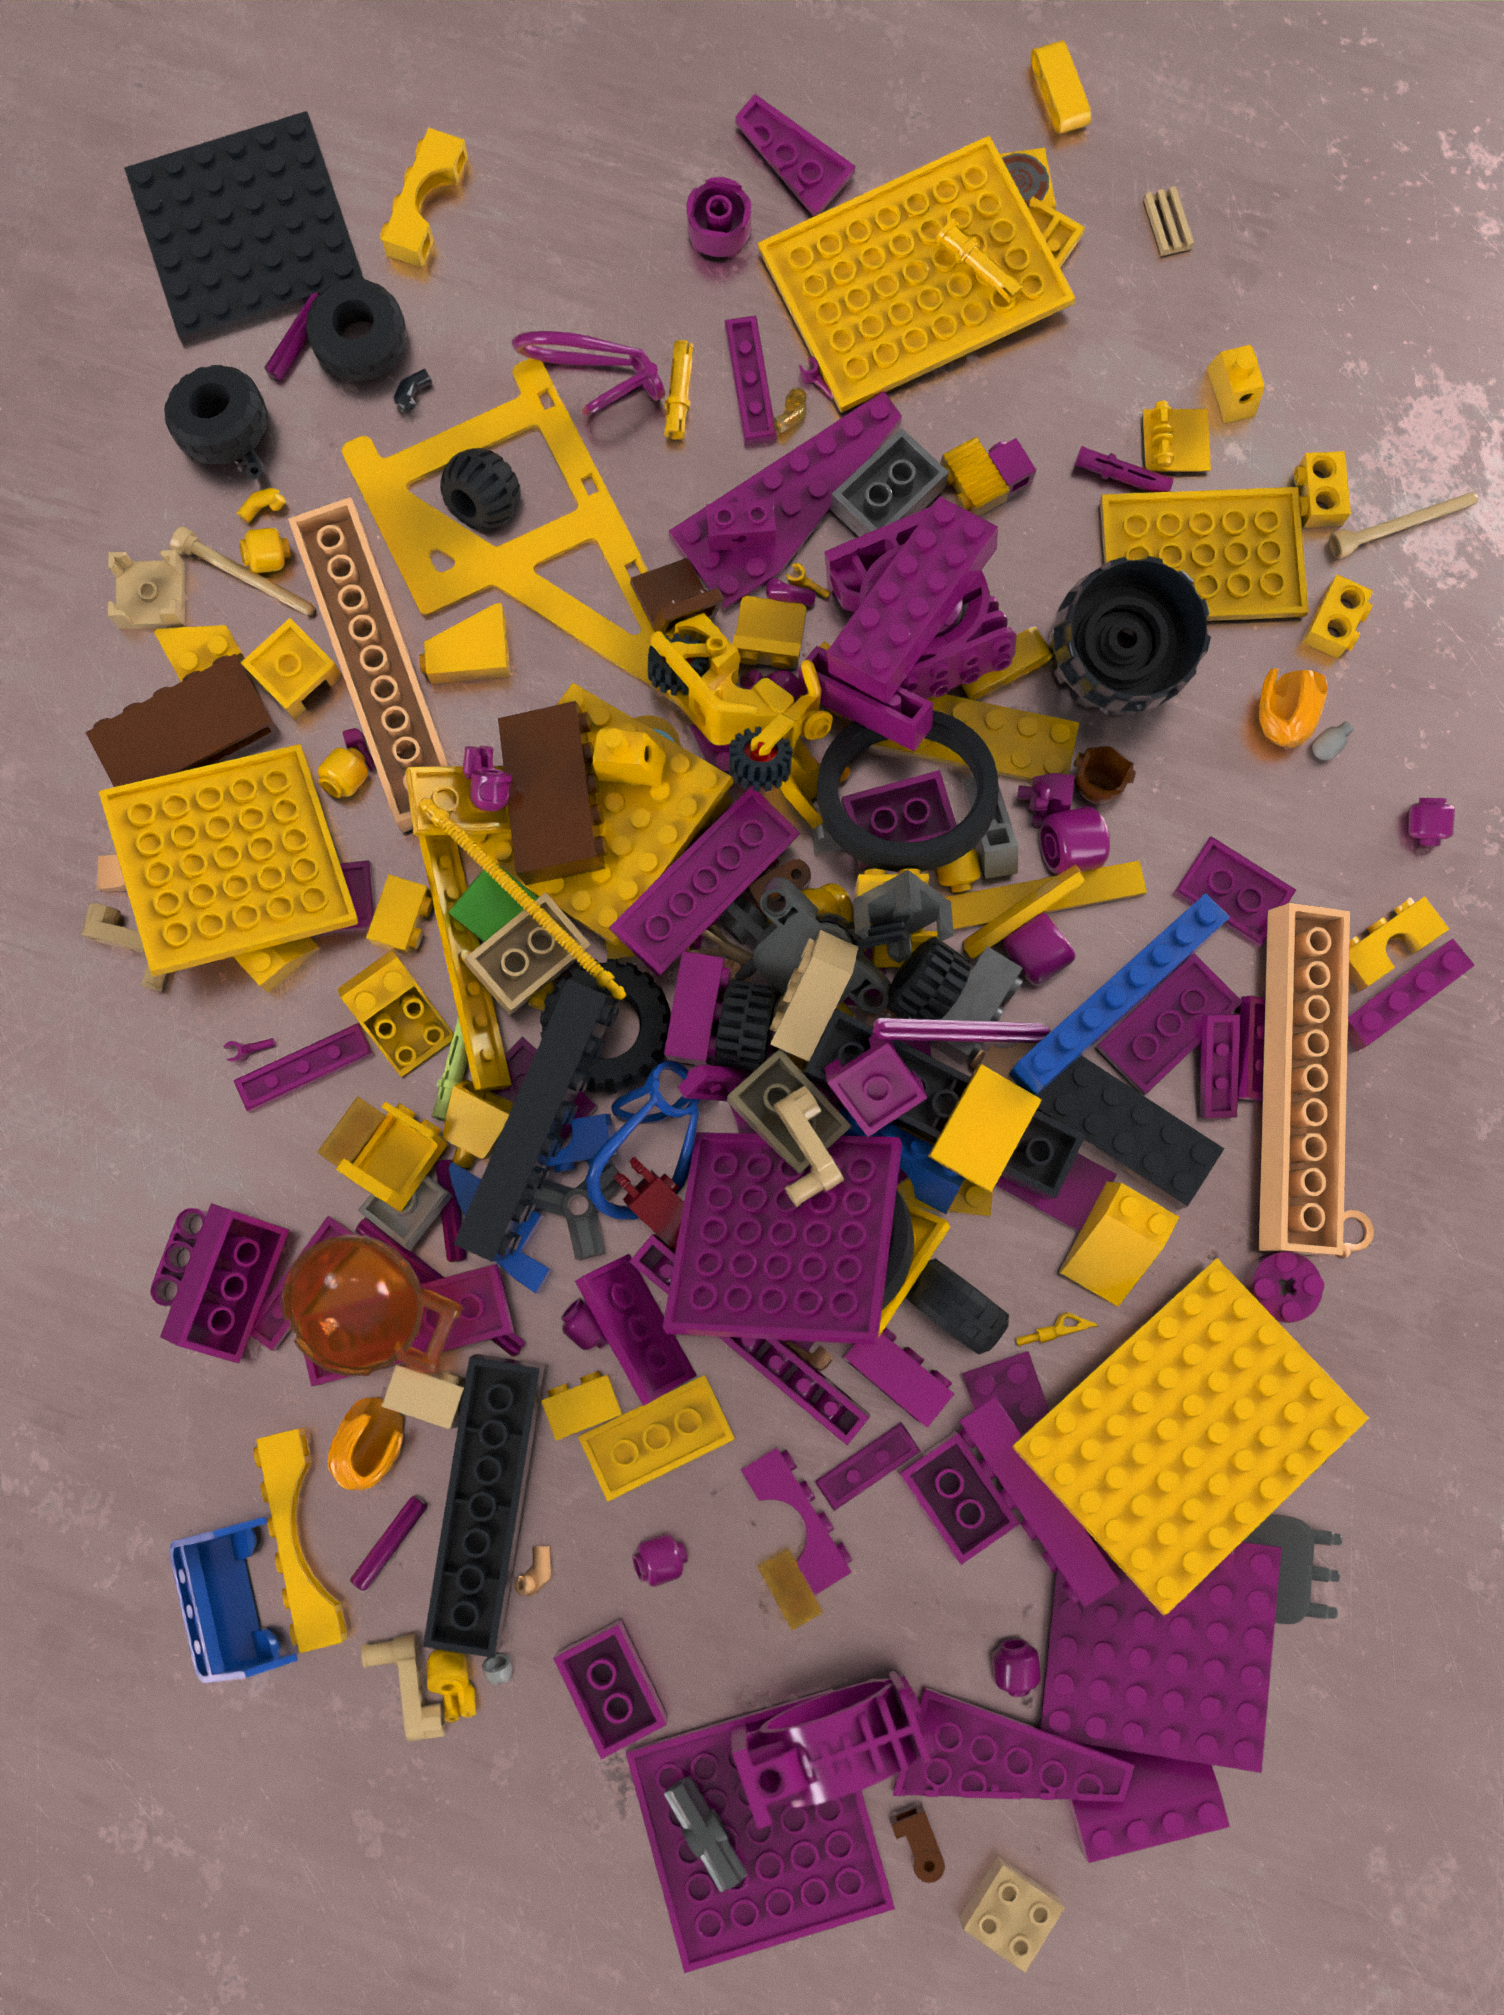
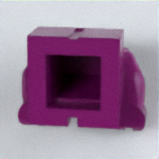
M1051 773L1034 776L1032 787L1018 786L1017 798L1030 800L1029 809L1036 812L1032 820L1033 828H1040L1046 815L1071 809L1075 775Z

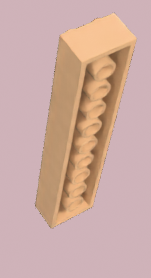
M349 497L288 518L395 823L403 833L413 829L405 771L408 767L449 766L359 513L352 498Z
M1293 903L1268 910L1259 1251H1286L1314 1256L1343 1255L1350 911Z

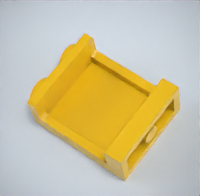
M385 1101L381 1107L388 1114L353 1164L343 1158L336 1170L401 1213L448 1143L438 1136L441 1129L425 1118L419 1123L413 1119L416 1114L403 1104L398 1103L395 1108Z

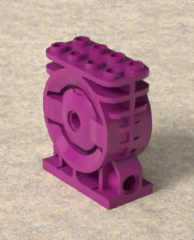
M931 507L824 551L828 588L832 596L837 597L844 610L854 613L857 611ZM982 571L900 687L925 699L932 696L940 697L949 692L953 687L963 683L971 684L986 673L993 670L1001 671L1011 665L1016 653L1017 636L1013 628L1007 627L1008 619L1003 611H999V603L996 597L990 596L988 584ZM968 603L966 614L958 624L962 614V606Z
M896 1671L888 1673L890 1679L875 1680L873 1678L866 1682L847 1686L815 1697L776 1715L765 1722L759 1730L748 1733L745 1723L731 1728L732 1755L757 1829L772 1824L771 1810L777 1806L785 1804L789 1807H802L834 1800L875 1785L900 1771L908 1770V1766L918 1757H920L923 1764L930 1761L929 1753L934 1752L935 1749L929 1732L919 1716L922 1712L915 1692L912 1690L911 1685H909L908 1680H906L905 1675L899 1677Z

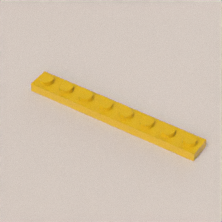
M449 835L418 836L474 1090L478 1092L506 1089L511 1085L492 996L465 964V958L480 946L479 939L448 913L467 889L457 842Z

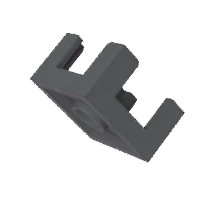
M909 870L853 899L855 933L863 939L868 938L870 922L873 925L904 920L907 926L908 938L903 941L887 944L888 956L897 963L912 956L911 934L935 921L937 923L938 940L943 941L954 935L951 902Z

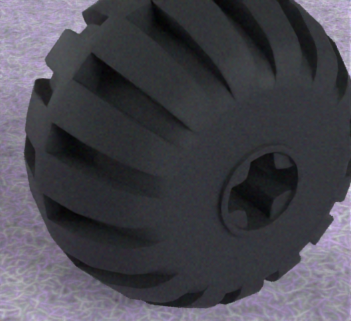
M485 448L466 449L450 459L442 473L440 490L443 501L449 507V511L453 516H456L460 522L467 524L468 527L481 531L494 529L511 519L519 504L520 484L515 472L511 470L512 467L507 462H504L500 455Z

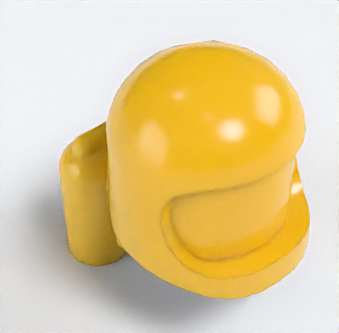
M435 1649L430 1653L426 1664L427 1687L429 1691L443 1695L445 1721L456 1722L460 1719V1715L462 1717L474 1716L476 1714L475 1689L469 1682L465 1654Z

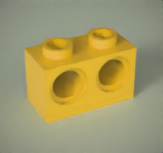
M1345 451L1305 453L1300 463L1294 469V483L1299 485L1300 490L1299 503L1303 528L1342 526L1351 514ZM1313 471H1320L1324 474L1325 478L1317 477ZM1316 501L1325 503L1328 510L1321 509Z
M1336 574L1327 586L1302 643L1337 659L1346 649L1351 651L1360 635L1359 632L1355 631L1359 621L1365 622L1372 609L1373 604L1368 601L1373 590ZM1341 599L1350 601L1353 609L1343 606ZM1327 627L1338 630L1340 637L1332 636L1328 632Z

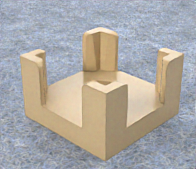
M161 550L159 554L163 560L132 561L126 552H109L108 566L116 577V605L112 601H108V617L118 629L185 627L186 564L176 550Z

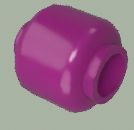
M1419 798V803L1412 804L1409 809V835L1414 838H1420L1419 845L1440 846L1441 839H1448L1454 833L1455 808L1451 804H1447V798Z
M580 1298L576 1299L562 1314V1332L580 1349L589 1350L595 1346L601 1349L607 1344L608 1341L585 1299L583 1301Z
M662 1534L642 1541L637 1546V1553L632 1555L633 1565L641 1582L646 1581L652 1587H657L680 1578L683 1574V1563L688 1562L687 1553L682 1542L676 1543L668 1534Z
M1005 1640L993 1652L992 1662L995 1684L1001 1690L1008 1692L1010 1696H1026L1030 1693L1031 1689H1034L1040 1683L1038 1651L1033 1646L1028 1645L1026 1640Z

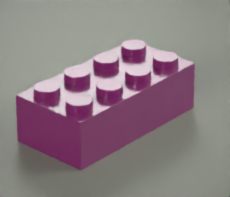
M211 1203L160 1338L179 1347L239 1364L289 1229Z

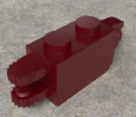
M634 1156L629 1163L644 1178L634 1187L631 1181L620 1172L613 1177L628 1192L623 1201L671 1249H676L684 1201L675 1193L679 1187L666 1173L659 1177L653 1170L649 1171Z

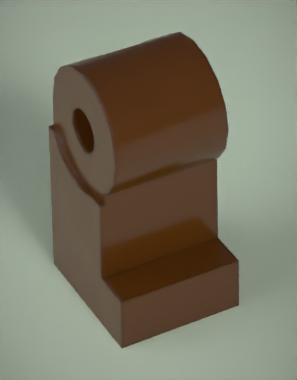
M793 859L755 880L748 888L761 909V896L769 880L775 877L786 878L801 891L809 886L811 871L806 862L800 859ZM780 893L770 894L774 901L783 896Z
M922 1804L889 1817L896 1839L904 1836L907 1837L912 1850L911 1863L917 1878L926 1883H933L939 1880L944 1874L945 1863Z

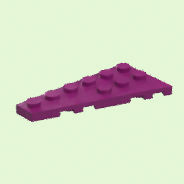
M926 1688L920 1704L922 1714H919L929 1732L935 1751L929 1753V1762L923 1764L920 1757H918L908 1766V1770L899 1772L892 1795L1124 1802L1135 1764Z

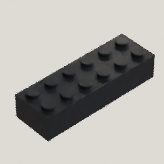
M1082 1055L1036 1096L1042 1100L1037 1111L1086 1135L1081 1144L1082 1146L1178 1209L1189 1206L1224 1150L1223 1147Z

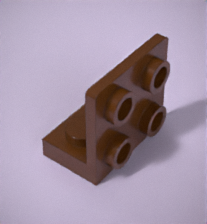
M688 558L639 574L630 580V584L654 632L661 631L663 635L675 632L676 623L704 613L709 619L716 617L724 601L719 588L710 591L704 589Z

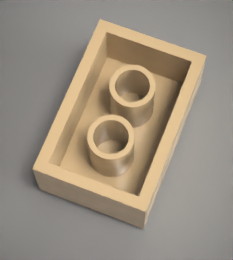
M546 892L534 901L550 915V918H553V921H556V924L560 925L559 927H562L578 943V946L582 947L581 949H585V952H588L591 944ZM523 910L465 958V964L510 1016L576 962L577 959L575 960L574 956L572 957L571 953L567 952L568 950H565L558 941H555V938H552V935H549L542 928V925H539V922H536V919L530 916V913Z
M822 930L819 931L815 941L810 938L808 939L802 952L799 966L793 970L784 997L781 996L773 1013L774 1017L769 1027V1030L774 1032L771 1045L804 1060H810L852 976L858 946Z

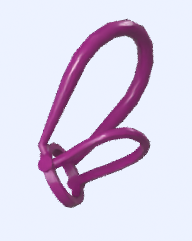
M557 331L524 332L512 339V346L517 353L539 361L576 366L633 367L636 375L588 403L582 409L584 416L600 410L640 385L643 386L654 401H659L665 397L664 386L657 373V365L652 363L640 348L636 349L587 335ZM534 345L570 346L630 355V359L558 351Z

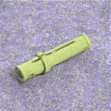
M457 1018L442 1079H438L437 1082L439 1090L431 1114L432 1118L441 1121L446 1120L453 1086L464 1080V1074L468 1065L459 1018Z

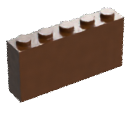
M235 653L231 656L225 655L216 659L212 666L201 672L194 671L187 674L182 682L172 687H163L157 690L153 697L142 703L136 702L128 705L123 709V713L113 718H105L96 722L93 728L85 733L113 786L117 787L220 763L278 732L279 729L252 679Z
M572 701L498 718L504 772L512 775L509 788L508 810L515 870L518 877L525 885H531L605 869L603 856L608 855V847L604 835L600 834L599 825L604 824V817L600 804H596L595 794L600 793V786L596 773H592L591 763H593L594 747L591 742H588L587 732L592 731L588 712H583L577 702Z

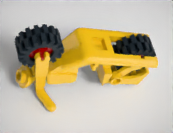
M704 613L676 623L674 639H670L668 635L664 636L661 631H657L651 636L652 646H650L648 653L649 681H652V686L655 688L660 686V692H668L712 744H730L729 774L734 776L733 781L736 784L742 781V788L748 789L752 785L753 791L759 792V787H764L766 792L771 791L772 784L776 788L781 787L782 781L786 783L789 779V774H791L792 751L796 745V739L799 736H805L808 740L821 739L831 730L833 716L828 711L819 710L821 686L814 663L811 660H804L801 663L807 695L800 697L794 703V697L769 678L760 679L751 690L737 687L738 669L741 663L740 653Z

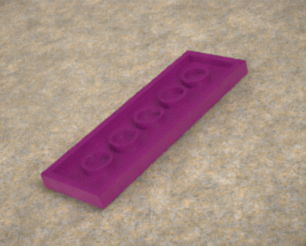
M751 786L609 927V930L659 977L682 954V951H685L801 833L759 792L753 791V786Z
M498 1264L296 1318L311 1387L514 1333Z

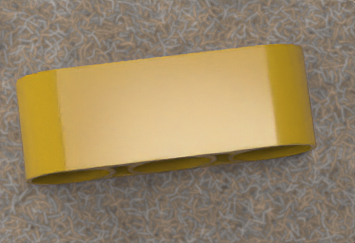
M1061 40L1031 49L1030 59L1033 73L1057 134L1090 125L1091 112L1089 103L1065 41Z
M1037 626L1026 629L1016 635V653L1010 666L1001 671L993 670L986 673L971 684H961L970 700H977L1042 666L1053 657L1052 651L1049 650V646Z

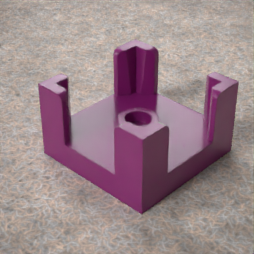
M874 1035L869 1038L871 1048L842 1067L840 1059H836L824 1067L827 1083L867 1137L927 1099L922 1081L914 1070L910 1072L899 1057L893 1041L880 1040Z

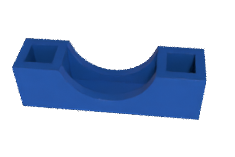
M844 1106L840 1114L852 1127L842 1136H866ZM893 1123L887 1124L870 1135L873 1137H900L902 1149L899 1167L910 1178L914 1187L915 1198L946 1214L965 1178L928 1157L933 1145Z

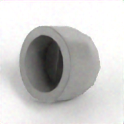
M496 1654L495 1658L488 1657L482 1664L484 1676L488 1683L497 1687L498 1683L504 1681L506 1684L512 1677L511 1661L509 1656L505 1654Z

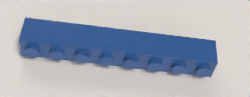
M1205 893L1023 1056L1010 1071V1077L1021 1088L1037 1096L1216 934L1230 916Z

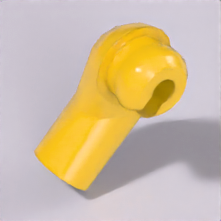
M273 487L253 492L236 514L249 524L257 513L267 505L273 511L280 510L286 502L285 497L280 495L279 490Z

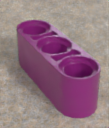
M187 1208L177 1216L151 1284L150 1293L155 1303L161 1306H172L174 1298L168 1300L165 1297V1286L173 1281L178 1290L187 1264L180 1267L176 1260L177 1254L180 1250L186 1248L191 1256L200 1231L194 1234L191 1233L189 1222L191 1218L199 1215L203 1225L207 1211Z

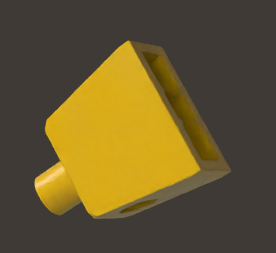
M1246 345L1220 352L1208 365L1207 370L1224 424L1255 417L1264 391V381L1253 347Z
M618 728L600 729L597 734L593 754V765L598 781L660 786L666 754L644 732L626 731Z
M468 1079L454 1085L442 1134L444 1140L457 1146L452 1161L460 1167L471 1168L476 1156L481 1159L491 1156L514 1103L490 1090L475 1092L473 1082Z

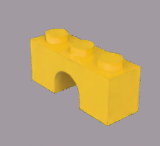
M1425 896L1415 903L1409 898L1396 907L1394 911L1397 916L1390 921H1387L1385 917L1376 921L1367 928L1370 935L1363 940H1360L1358 936L1349 940V980L1358 992L1367 988L1395 968L1386 953V944L1389 939L1402 942L1411 954H1414L1449 930V927Z

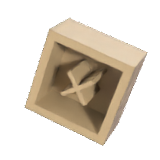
M408 1360L407 1364L396 1365L382 1407L447 1429L457 1428L466 1377L448 1371H441L440 1375L431 1373L433 1366L416 1360Z
M997 1855L959 1917V1920L965 1932L1026 1973L1065 1907L1057 1895Z

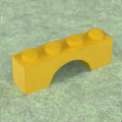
M429 127L424 139L421 138L417 143L415 161L412 167L409 166L406 169L402 192L395 196L392 204V216L389 223H384L380 233V240L388 257L423 268L434 242L430 224L420 215L422 203L435 189L447 185H457L468 160L464 139Z

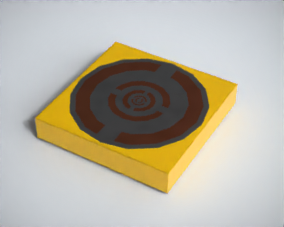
M1045 148L1000 154L1028 209L1032 197L1053 209L1056 208Z

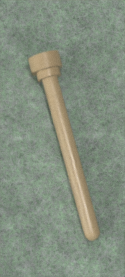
M1470 492L1355 533L1345 529L1330 534V549L1337 559L1352 555L1353 551L1358 548V545L1473 506L1478 502V495Z
M180 526L174 532L170 541L171 550H176L182 556L186 554L192 556L194 554L307 616L315 613L314 604L200 543L196 533L190 529Z

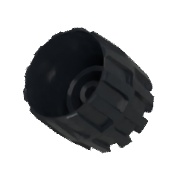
M1146 556L1142 560H1127L1126 557L1114 559L1081 578L1061 602L1056 613L1053 630L1049 636V650L1054 651L1057 661L1053 665V672L1059 684L1067 683L1073 689L1071 692L1072 698L1085 708L1099 707L1100 711L1107 715L1122 716L1152 709L1176 696L1196 675V667L1207 654L1211 636L1207 634V617L1210 615L1206 600L1201 599L1192 585L1194 580L1185 571L1181 570L1179 572L1163 564V559ZM1119 632H1125L1131 636L1133 642L1131 648H1123L1119 645L1117 641Z

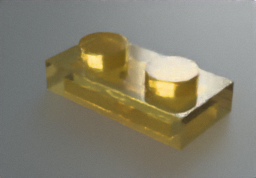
M357 1096L317 1153L337 1167L343 1158L353 1164L384 1121L386 1115Z
M789 1548L757 1565L792 1631L823 1613Z

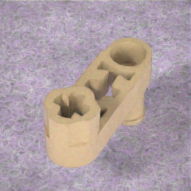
M90 903L81 931L82 937L145 954L139 931L117 926L121 913L119 910L98 903ZM147 963L140 986L162 992L166 974L152 977Z
M806 1086L799 1088L774 1104L781 1120L811 1165L812 1172L790 1186L785 1187L788 1196L796 1207L820 1191L824 1190L827 1192L844 1181L832 1157L808 1122L820 1114L821 1110Z
M417 1635L397 1636L393 1638V1641L363 1644L361 1646V1658L364 1668L395 1663L398 1666L404 1729L407 1741L444 1737L445 1718L442 1703L425 1705Z

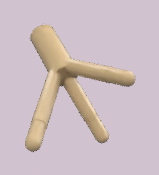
M716 924L709 926L713 933L706 929L701 935L720 948L690 950L691 953L710 956L724 954L742 964H745L753 957L752 953L730 943Z

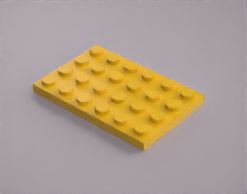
M1298 487L1101 495L1100 511L1104 564L1121 557H1126L1127 560H1142L1146 556L1163 559V564L1179 572L1181 570L1185 571L1194 580L1192 585L1201 599H1205L1210 611L1207 621L1306 617L1309 613Z

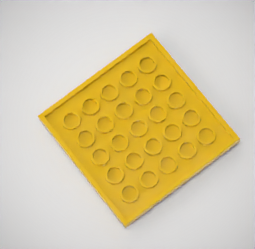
M572 683L557 705L576 701L583 712H588L592 731L587 732L588 742L592 743L594 749L600 729L618 728L620 730L646 733L666 754L660 786L599 781L600 793H596L595 796L596 804H600L604 817V824L599 826L600 834L604 835L608 847V855L603 856L605 869L525 885L516 874L511 833L468 834V836L481 847V850H484V853H487V856H490V859H493L494 862L533 894L540 897L546 892L564 914L617 946L621 940L609 930V927L684 853L734 781L732 776L577 684ZM591 763L592 773H595L594 765Z
M301 744L98 791L152 977L358 924V918Z

